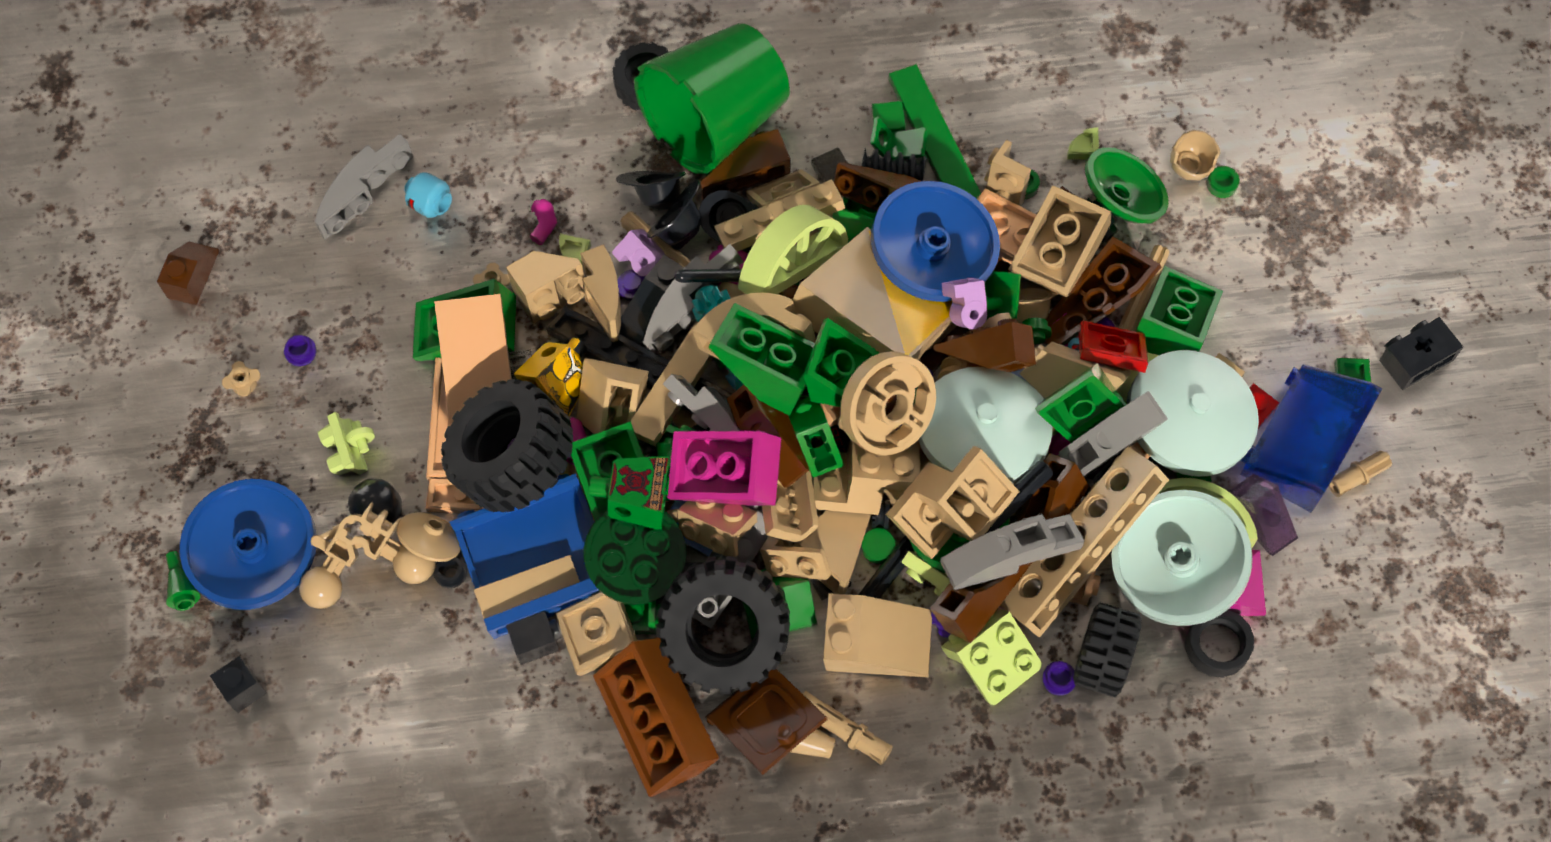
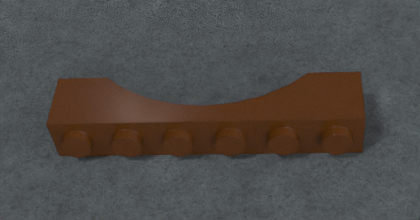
M1050 453L1043 462L1052 469L1053 476L1023 504L1016 522L1041 514L1045 520L1070 514L1090 488L1076 463ZM1033 562L1020 565L1015 574L954 590L951 583H949L930 610L946 632L972 643Z

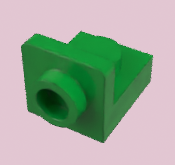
M658 600L644 605L624 604L635 635H657L656 626L659 619L657 616L662 604Z

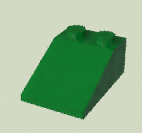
M1164 266L1135 331L1145 334L1147 353L1160 356L1164 353L1178 350L1199 352L1223 290Z
M491 279L416 302L413 359L416 361L435 360V357H441L434 301L501 294L508 353L513 352L515 348L516 294L496 279Z
M734 303L708 348L759 401L790 416L806 387L803 375L815 343Z

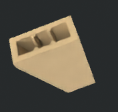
M826 510L819 517L818 528L801 543L794 542L793 547L821 548L825 551L831 575L828 580H818L835 594H846L871 514Z

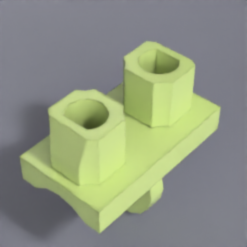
M337 412L328 415L329 424L319 430L318 435L324 447L331 449L336 446L338 450L337 453L326 460L330 472L336 475H342L350 471L359 475L367 472L368 468L363 453L369 451L368 443L375 438L373 429L362 427L359 420L352 421L351 419L340 418Z

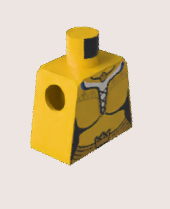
M572 338L568 344L547 342L516 370L514 375L518 380L529 381L540 388L569 417L579 399L583 364L580 359L587 351V347L576 338Z

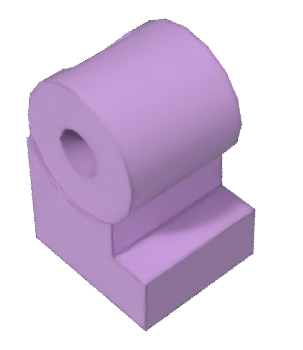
M644 229L630 230L611 252L619 262L630 260L634 272L641 276H647L662 256L665 255L652 238H647V233Z
M966 278L941 283L943 296L952 298V305L949 311L951 321L959 327L968 329L981 327L987 319L984 280Z

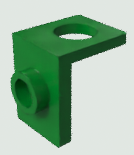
M875 117L870 144L873 148H878V152L882 157L887 150H890L892 160H895L899 152L903 153L904 160H908L912 153L915 154L916 158H922L925 152L928 131L925 128L892 132L880 117ZM880 130L882 131L884 136L883 146L881 145L879 140Z

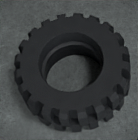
M516 379L507 380V382L498 381L493 383L490 388L484 387L477 391L478 395L474 398L469 397L463 403L465 406L462 410L454 414L452 417L453 423L451 426H447L444 434L446 442H442L441 454L443 457L441 460L446 477L456 488L480 507H484L488 511L502 513L514 511L515 507L523 509L530 506L532 500L538 501L545 496L544 492L549 487L553 488L558 482L556 478L560 473H564L568 466L566 462L567 457H571L573 445L570 442L573 441V428H571V421L563 409L533 383ZM517 435L509 448L498 456L504 445Z
M717 556L707 558L706 562L701 564L696 562L689 566L686 572L680 573L667 590L657 616L659 619L656 631L657 637L661 641L659 649L663 657H668L669 668L673 673L679 671L683 675L682 681L691 686L695 682L702 685L700 691L707 693L711 692V688L720 689V695L731 694L732 689L739 688L743 692L751 689L752 683L756 681L759 684L768 678L769 672L772 669L775 670L780 664L789 638V606L784 600V592L780 585H775L772 581L773 576L766 570L763 572L756 568L757 564L749 560L746 563L739 562L737 557L727 556L726 560H718ZM715 595H729L742 600L752 609L756 618L757 628L752 642L746 648L735 653L722 654L707 649L696 639L692 631V615L696 607L704 599Z

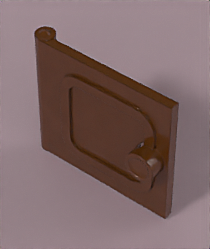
M777 668L775 670L772 669L768 674V678L759 684L757 681L752 683L751 689L743 692L739 689L736 690L705 716L707 723L712 726L714 725L762 775L828 720Z

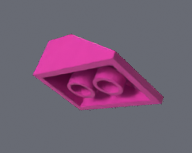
M674 431L667 499L737 505L776 506L781 437L761 431Z

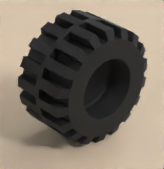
M1099 602L1094 607L1074 671L1075 685L1112 697H1116L1122 691L1141 631L1142 621L1140 614Z

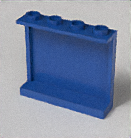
M576 474L559 475L556 478L558 482L553 488L549 487L544 492L545 496L538 501L532 500L530 506L523 509L515 507L514 511L502 513L488 511L485 508L479 511L468 510L460 513L457 519L450 521L475 589L565 556H571L580 582L485 618L484 622L487 630L493 639L509 634L506 625L542 611H545L547 618L553 617L555 613L599 592L592 583L584 562V544L594 519Z

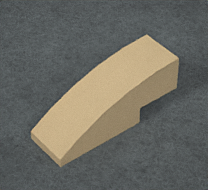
M604 244L581 253L585 276L582 281L586 302L611 342H615L618 340L621 327L619 288L612 259Z

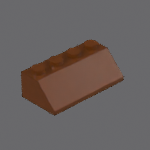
M660 638L631 642L593 675L649 797L660 794L699 775L720 759L679 673H673L668 666V657H663L659 649Z

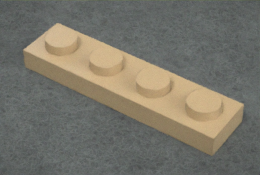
M831 179L714 227L723 248L730 244L736 251H740L754 245L766 227L780 214L792 207L810 205L830 215L845 209L839 191Z

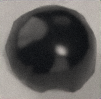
M365 479L355 486L348 497L347 505L351 515H363L371 502H373L372 512L380 515L384 510H387L386 520L392 524L397 521L402 512V499L399 493L390 483L383 479Z

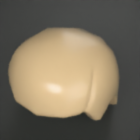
M1191 130L1184 133L1172 147L1170 163L1175 173L1182 178L1200 181L1209 176L1215 169L1220 155V148L1215 138L1205 131Z

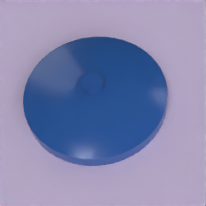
M914 182L895 190L879 207L871 227V247L874 258L882 272L898 288L924 300L936 302L952 301V298L943 296L941 283L976 278L984 280L985 284L999 258V234L988 210L968 192L943 182Z
M263 479L234 481L209 493L190 513L181 533L179 550L181 564L191 584L211 602L236 610L265 607L291 593L299 585L302 576L310 570L316 554V547L311 544V538L317 535L316 527L303 501L287 487Z

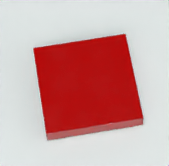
M1081 321L1078 331L1081 360L1143 373L1146 372L1148 356L1144 333Z

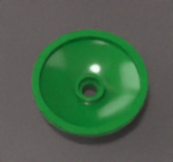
M1103 147L1095 150L1087 159L1085 175L1088 186L1099 203L1111 211L1112 214L1123 220L1142 224L1156 222L1165 214L1169 205L1166 188L1154 170L1140 158L1122 149Z

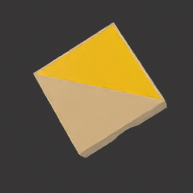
M868 227L802 281L793 298L796 314L806 316L812 322L815 332L819 333L823 319L829 318L880 353L900 352L918 361L925 352L934 348V345L939 344L957 326L951 321L949 315L952 301L936 302L917 298L898 288L885 276L874 258L871 247V229Z

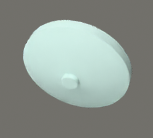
M1190 350L1164 353L1149 361L1146 372H1139L1130 386L1127 404L1149 391L1168 418V420L1137 442L1152 459L1174 472L1190 476H1210L1224 472L1236 465L1246 455L1255 441L1259 417L1254 396L1243 378L1232 367L1216 357Z
M968 367L953 371L935 382V410L927 429L918 439L924 454L932 464L952 472L971 448L976 446L987 454L1012 483H1015L1038 461L1044 460L1050 446L1053 427L1037 413L1035 407L1044 399L1027 381L1010 372L986 367Z
M1173 490L1157 494L1112 549V567L1115 579L1124 597L1140 613L1152 620L1168 625H1196L1223 614L1242 595L1252 570V549L1244 524L1228 505L1203 492Z

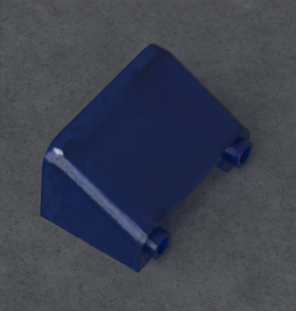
M1303 364L1300 369L1293 367L1284 384L1290 387L1256 447L1252 445L1246 455L1240 460L1245 463L1240 475L1312 513L1334 478L1382 388L1369 381Z

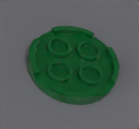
M607 511L597 518L586 536L584 544L585 567L592 583L606 597L622 604L644 605L664 597L674 579L680 573L683 574L686 564V544L679 526L665 511L662 530L613 519L608 516Z

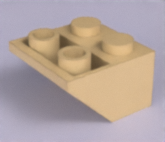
M532 251L506 266L516 299L533 324L540 320L551 318L558 309L567 304H574L584 296L582 281L584 273L582 264L577 258Z
M585 358L576 418L593 434L630 422L645 400L649 371Z

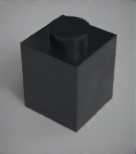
M545 611L506 625L520 665L559 651L556 640L562 638L555 619L548 621Z
M240 656L210 675L226 702L237 713L267 694L251 668Z

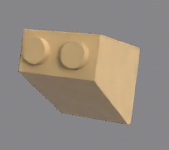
M1051 342L1046 347L1040 344L1035 348L1036 365L1024 368L1020 375L1044 398H1047L1097 363L1081 360L1079 351ZM1098 363L1116 390L1132 373L1128 369Z

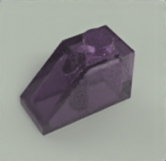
M1252 474L1228 491L1242 503L1250 514L1256 528L1257 541L1268 554L1274 556L1298 539L1277 484Z

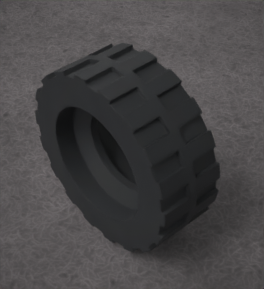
M641 42L638 45L633 44L629 46L627 50H623L620 56L616 58L614 62L615 67H613L612 71L614 86L618 98H621L624 105L630 106L631 109L636 111L641 110L637 101L632 74L645 62L668 53L669 51L665 46H659L653 42Z

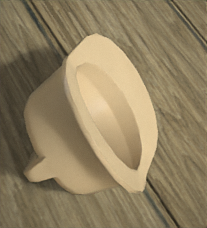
M1030 280L1020 283L1018 323L1022 324L1025 319L1034 317L1046 319L1051 299L1058 293Z

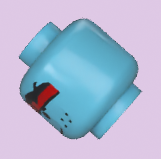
M422 172L410 178L404 187L406 205L426 218H435L438 215L445 214L452 203L449 185L428 172Z

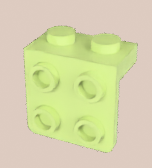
M1000 608L995 611L972 643L950 634L948 637L949 641L941 646L948 658L962 663L986 702L992 705H996L1042 667L1041 660L1011 613Z

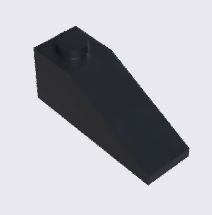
M666 255L662 256L644 278L621 316L620 335L641 346L645 345L643 341L652 314L661 297L675 279V273L678 270H683V266Z

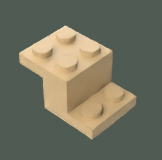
M850 439L847 453L839 452L844 466L817 477H812L816 509L879 515L884 489L906 491L920 474L919 440L899 453L877 455L858 446Z
M973 446L952 472L929 462L886 515L925 556L933 559L953 533L969 541L985 535L1020 491L982 449Z

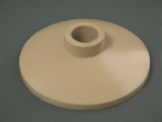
M421 512L410 513L401 518L397 526V536L402 545L420 558L444 562L454 559L461 550L455 531L450 523L438 516Z

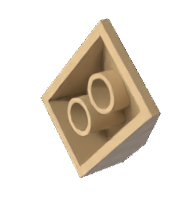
M1052 185L1014 257L1009 271L1021 274L1022 277L1068 297L1104 238L1111 224V211Z
M829 594L823 655L826 671L929 677L932 611L926 608L864 595Z

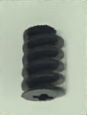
M865 147L862 166L906 175L919 181H924L927 155H924L920 163H917L915 154L912 153L906 162L902 152H899L895 160H892L890 150H887L883 158H880L878 148H874L871 156H867Z

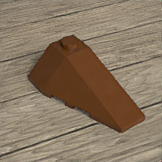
M1113 236L1082 273L1068 297L1063 296L1049 312L1046 320L1048 321V326L1052 329V335L1045 340L1044 344L1049 345L1051 342H1055L1065 346L1073 338L1079 336L1078 331L1081 321L1097 323L1139 294L1162 268L1161 265Z

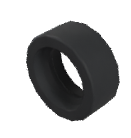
M1228 609L1212 620L1192 625L1186 636L1185 649L1190 662L1199 671L1208 676L1223 678L1236 674L1248 662L1254 650V634L1248 622L1241 615ZM1213 624L1224 625L1230 628L1238 636L1240 642V649L1237 655L1232 660L1226 662L1215 661L1209 658L1200 646V635L1205 628Z

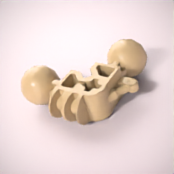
M371 502L363 515L352 514L344 518L340 524L333 526L331 530L320 535H314L311 538V544L323 550L328 556L321 567H314L302 576L299 583V594L302 600L310 607L326 609L333 606L340 599L342 593V581L339 576L345 566L351 567L359 556L358 548L362 547L365 555L374 560L382 556L393 562V570L396 576L408 584H420L427 581L434 572L435 561L420 558L407 550L402 544L391 539L401 518L392 524L386 520L387 510H384L380 515L372 512L373 502ZM359 521L361 523L359 529L364 535L358 534L355 537H351V529L347 526Z

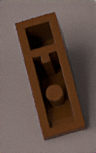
M779 130L761 131L741 144L700 182L702 200L715 191L728 190L735 193L790 174L791 159Z

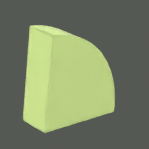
M1098 127L1084 130L1082 134L1078 135L1070 143L1067 159L1087 160L1095 150L1099 149Z
M560 234L559 246L562 256L577 258L582 264L581 253L590 250L591 241Z

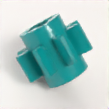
M709 285L701 288L696 293L695 299L691 302L694 306L692 311L697 322L714 307L731 299L727 289L720 292L717 286Z

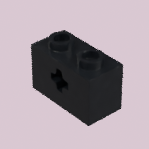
M1440 317L1429 323L1427 320H1423L1410 330L1411 333L1403 338L1401 335L1395 336L1384 345L1386 350L1379 361L1402 390L1454 361L1464 346Z

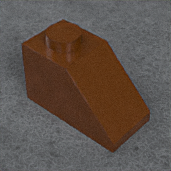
M188 241L170 252L157 279V283L166 297L197 305L218 256V248Z

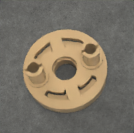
M883 352L869 358L856 369L845 387L841 401V415L838 419L840 429L845 431L855 444L877 455H893L909 448L923 435L935 410L936 387L930 371L917 359L900 352ZM918 387V388L916 389V399H915V403H914V406H913V402H914V398H915V388ZM897 395L894 409L886 415V403L892 396Z

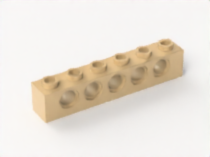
M1127 446L1122 454L1115 458L1112 466L1103 477L1093 485L1091 491L1080 505L1070 513L1085 541L1082 549L1033 562L1000 606L1004 610L1009 611L1016 620L1040 638L1169 479L1154 463Z

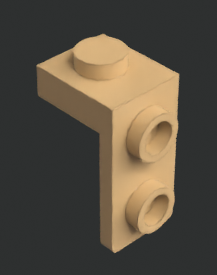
M769 536L760 549L766 570L773 577L828 580L831 575L825 551L821 548L793 547L792 541Z

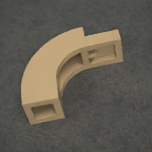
M749 293L726 300L710 310L692 330L698 348L719 359L708 346L733 304L737 303L814 343L816 342L812 322L806 316L796 314L793 300L773 293Z

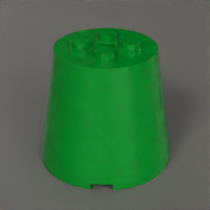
M744 23L732 25L651 59L637 68L640 72L634 78L637 101L652 133L658 141L663 138L673 151L670 153V156L684 168L697 174H707L715 169L784 105L790 94L788 75L778 53L758 30Z

